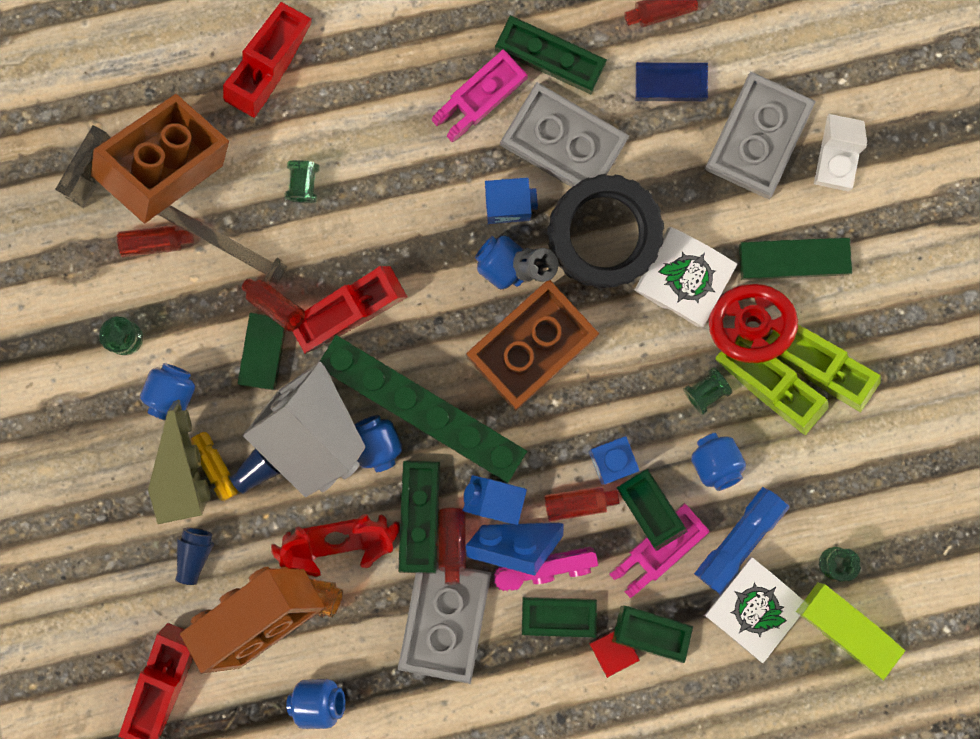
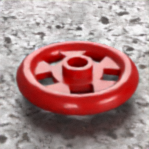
M745 284L728 290L718 299L709 316V331L716 346L728 357L745 363H762L777 358L791 346L798 331V316L792 302L779 290L762 284ZM749 298L755 299L756 305H749L743 309L740 308L739 301ZM773 305L781 313V316L774 320L771 319L770 314L765 310ZM725 316H735V328H724ZM749 322H757L760 326L751 328L747 324ZM771 330H774L780 336L773 343L769 344L763 338ZM738 337L753 341L751 348L737 345Z

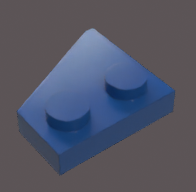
M558 522L482 525L466 544V557L535 576L564 536V524Z

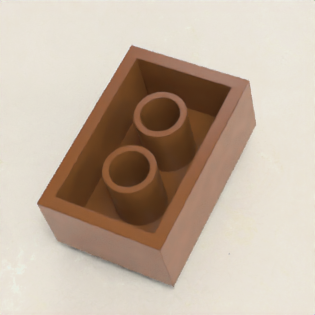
M174 94L96 147L93 152L91 176L139 220L146 224L223 167L229 140L179 95Z
M549 280L542 284L466 353V357L516 412L586 349L600 333Z
M263 567L249 576L250 582L244 587L233 589L221 596L219 599L221 603L214 609L202 611L190 620L192 625L182 631L180 635L201 674L242 668L325 608L304 569H288L287 567L270 569L269 567Z

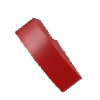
M280 2L242 51L243 60L223 84L224 102L255 118L290 65L312 23V18Z
M379 266L353 284L342 286L287 323L304 354L331 342L335 335L340 337L408 298L391 266Z
M167 623L157 634L147 665L139 675L118 737L123 739L160 738L193 661L180 635L185 629Z

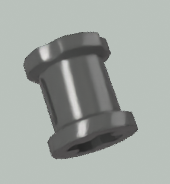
M525 248L517 252L513 259L516 277L522 281L529 282L533 279L540 282L549 281L558 271V259L555 253L547 248L535 250Z

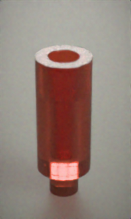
M641 0L635 2V9L624 12V16L628 26L639 23L643 28L698 10L697 0Z
M178 225L119 231L117 243L120 255L124 258L181 251L182 244L194 243V235L192 229L180 230Z
M249 278L243 282L242 290L246 292V300L281 327L291 332L302 324L305 318L304 309L264 280L254 281Z
M603 486L544 495L548 522L607 513V506L619 505L618 491L604 492Z
M443 508L439 510V570L445 572V584L448 585L460 584V572L466 570V512L461 508Z

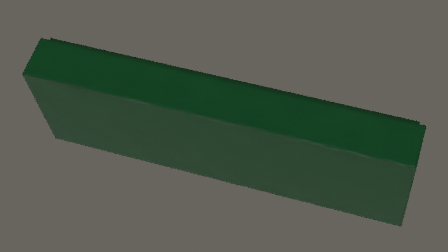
M511 15L495 45V51L500 52L504 49L512 59L590 95L607 62V59Z
M850 237L741 242L739 244L741 280L846 276L852 274Z
M403 461L399 573L436 574L440 462Z

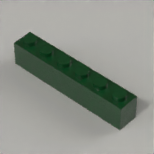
M335 335L319 361L333 378L506 483H509L527 453V450L337 335Z

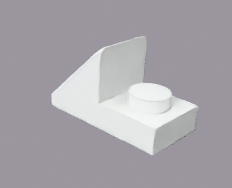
M828 114L814 180L815 185L848 192L853 189L859 154L867 147L864 121Z

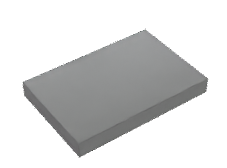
M750 71L704 170L770 199L816 101Z
M536 82L500 141V146L573 187L588 177L593 178L600 174H608L626 144L629 135Z
M437 562L436 574L416 573L398 670L471 684L491 572Z

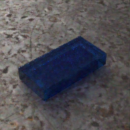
M636 62L635 101H707L708 63Z

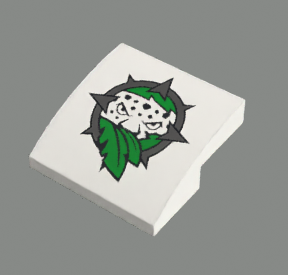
M668 227L663 236L662 247H660L658 252L659 256L655 263L650 265L649 270L641 276L634 290L658 306L672 310L695 326L704 327L737 263L675 228Z
M750 557L704 616L760 662L764 663L800 617L796 611L804 600L754 558Z

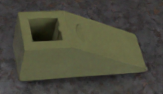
M180 400L173 401L167 412L148 488L157 524L201 516L207 502L210 501L208 483L206 479L201 480L198 467L201 466L200 452L197 445H191L188 432L192 431L190 415L187 410H182Z

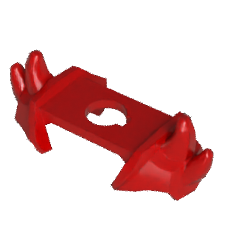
M363 514L357 519L303 529L298 526L295 527L293 535L291 532L285 533L282 538L281 547L272 544L271 553L279 561L281 568L304 569L307 575L314 576L315 578L321 576L318 566L314 563L317 557L364 550L365 553L361 559L360 566L361 568H369L382 555L393 551V542L398 535L400 523L395 521L388 527L387 518L384 515H379L377 522L370 520L368 514ZM332 532L349 535L340 544L333 545L325 541V537Z

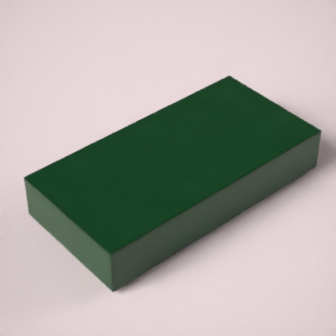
M249 313L238 385L276 390L287 325L286 318Z
M648 468L616 487L655 551L688 532Z
M522 597V635L596 638V599Z
M623 605L620 606L612 642L675 662L685 663L693 626Z

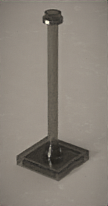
M92 125L55 188L57 192L83 209L97 185L100 184L91 176L94 149L111 138L107 132ZM171 205L158 214L266 275L264 281L269 284L272 282L277 285L287 269V265L283 264L280 258L277 257L272 262Z

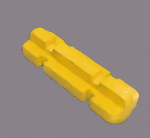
M201 432L190 439L191 445H197L201 457V466L210 483L215 484L214 491L219 500L226 501L236 496L239 491L228 478L230 473L218 450L212 448L214 443L207 432Z

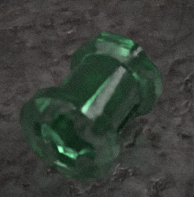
M303 160L288 161L287 169L290 170L288 191L284 192V199L297 203L317 202V195L314 194L315 174L320 170L319 164Z
M714 367L708 370L709 375L694 386L688 385L683 388L686 397L701 415L708 412L707 407L723 395L728 397L733 393L726 379Z
M833 546L824 550L819 557L820 571L829 579L841 582L852 581L861 570L860 558L851 549ZM836 557L844 558L841 562L845 567L843 571L835 570L838 566L834 561Z

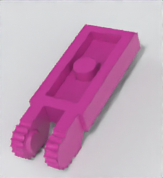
M503 49L450 96V100L433 115L431 120L436 126L441 125L458 108L465 117L451 127L446 136L451 142H455L472 125L475 126L525 82L528 79V75Z
M685 503L677 508L675 512L686 527L687 533L658 551H655L646 536L629 551L630 555L609 573L614 580L621 578L636 562L646 571L627 586L625 593L629 598L637 594L650 581H656L710 532Z
M589 546L550 554L535 576L499 566L496 569V573H494V583H496V587L499 590L508 592L509 589L511 591L519 590L523 582L532 580L533 584H544L554 581V575L569 572L570 577L587 575L591 573L592 567L598 566L596 552L594 548Z

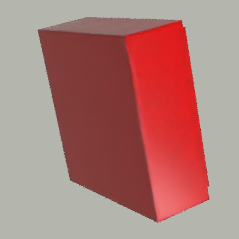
M614 630L589 642L607 678L640 661L634 649L612 642Z

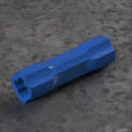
M762 487L746 507L743 517L721 545L707 556L694 574L721 595L736 577L741 564L767 532L773 530L788 511L789 505L772 491Z

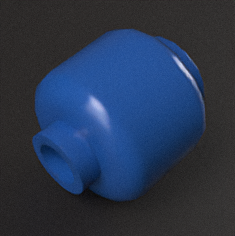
M506 235L498 238L491 236L475 256V259L478 261L476 267L478 273L500 290H504L512 284L516 287L520 286L524 281L517 278L516 271L513 268V259L515 254L522 251L523 248Z
M163 363L161 368L151 369L140 394L141 401L149 407L147 413L156 418L166 420L167 412L173 401L180 400L182 410H187L195 391V384L189 379L191 373L167 363Z
M374 415L355 423L354 425L366 447L357 460L360 463L359 466L366 469L374 468L376 473L393 467L396 464L394 459L400 455L403 447L392 421L381 419L380 415Z
M713 433L701 438L697 442L698 448L693 452L691 461L706 487H715L717 491H721L734 486L743 479L741 474L746 469V462L733 438L718 437L717 433Z
M330 679L301 680L295 685L293 693H290L287 697V713L293 717L294 723L301 729L332 728L337 723V720L343 717L345 711L344 692Z

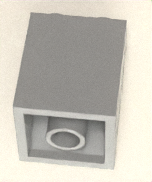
M318 362L279 389L242 435L305 498L317 490L325 492L339 477L343 479L350 477L358 469L360 463L357 460L366 448L327 369L321 362Z

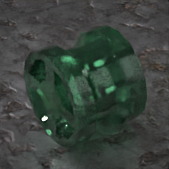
M116 316L109 318L100 328V343L112 353L123 356L132 355L142 345V330L136 323L124 317Z

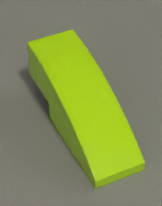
M799 324L793 343L783 354L777 357L806 379L860 413L881 383L880 374L848 357V352ZM773 330L767 342L769 344L773 343L780 334Z
M738 337L736 341L737 345L745 348H751L753 341L745 340L742 337ZM722 351L715 357L716 361L741 384L804 435L811 430L829 409L828 399L800 380L794 370L777 358L762 363H745L728 357Z
M817 582L796 611L797 614L820 630L824 636L881 680L887 677L905 652L883 630L825 584Z

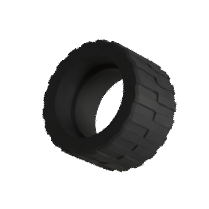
M600 174L596 177H588L580 181L558 200L556 207L552 210L549 217L550 223L547 227V235L549 236L548 246L558 259V267H561L565 272L564 274L570 279L573 278L582 285L593 286L594 288L618 287L619 285L635 281V278L644 275L649 270L650 265L655 263L664 240L662 238L664 221L661 218V210L658 204L653 200L651 193L640 186V183L633 179H626L621 175ZM595 198H613L622 202L632 211L638 225L639 235L634 251L625 261L612 267H598L584 261L575 251L570 238V226L575 213L584 203Z

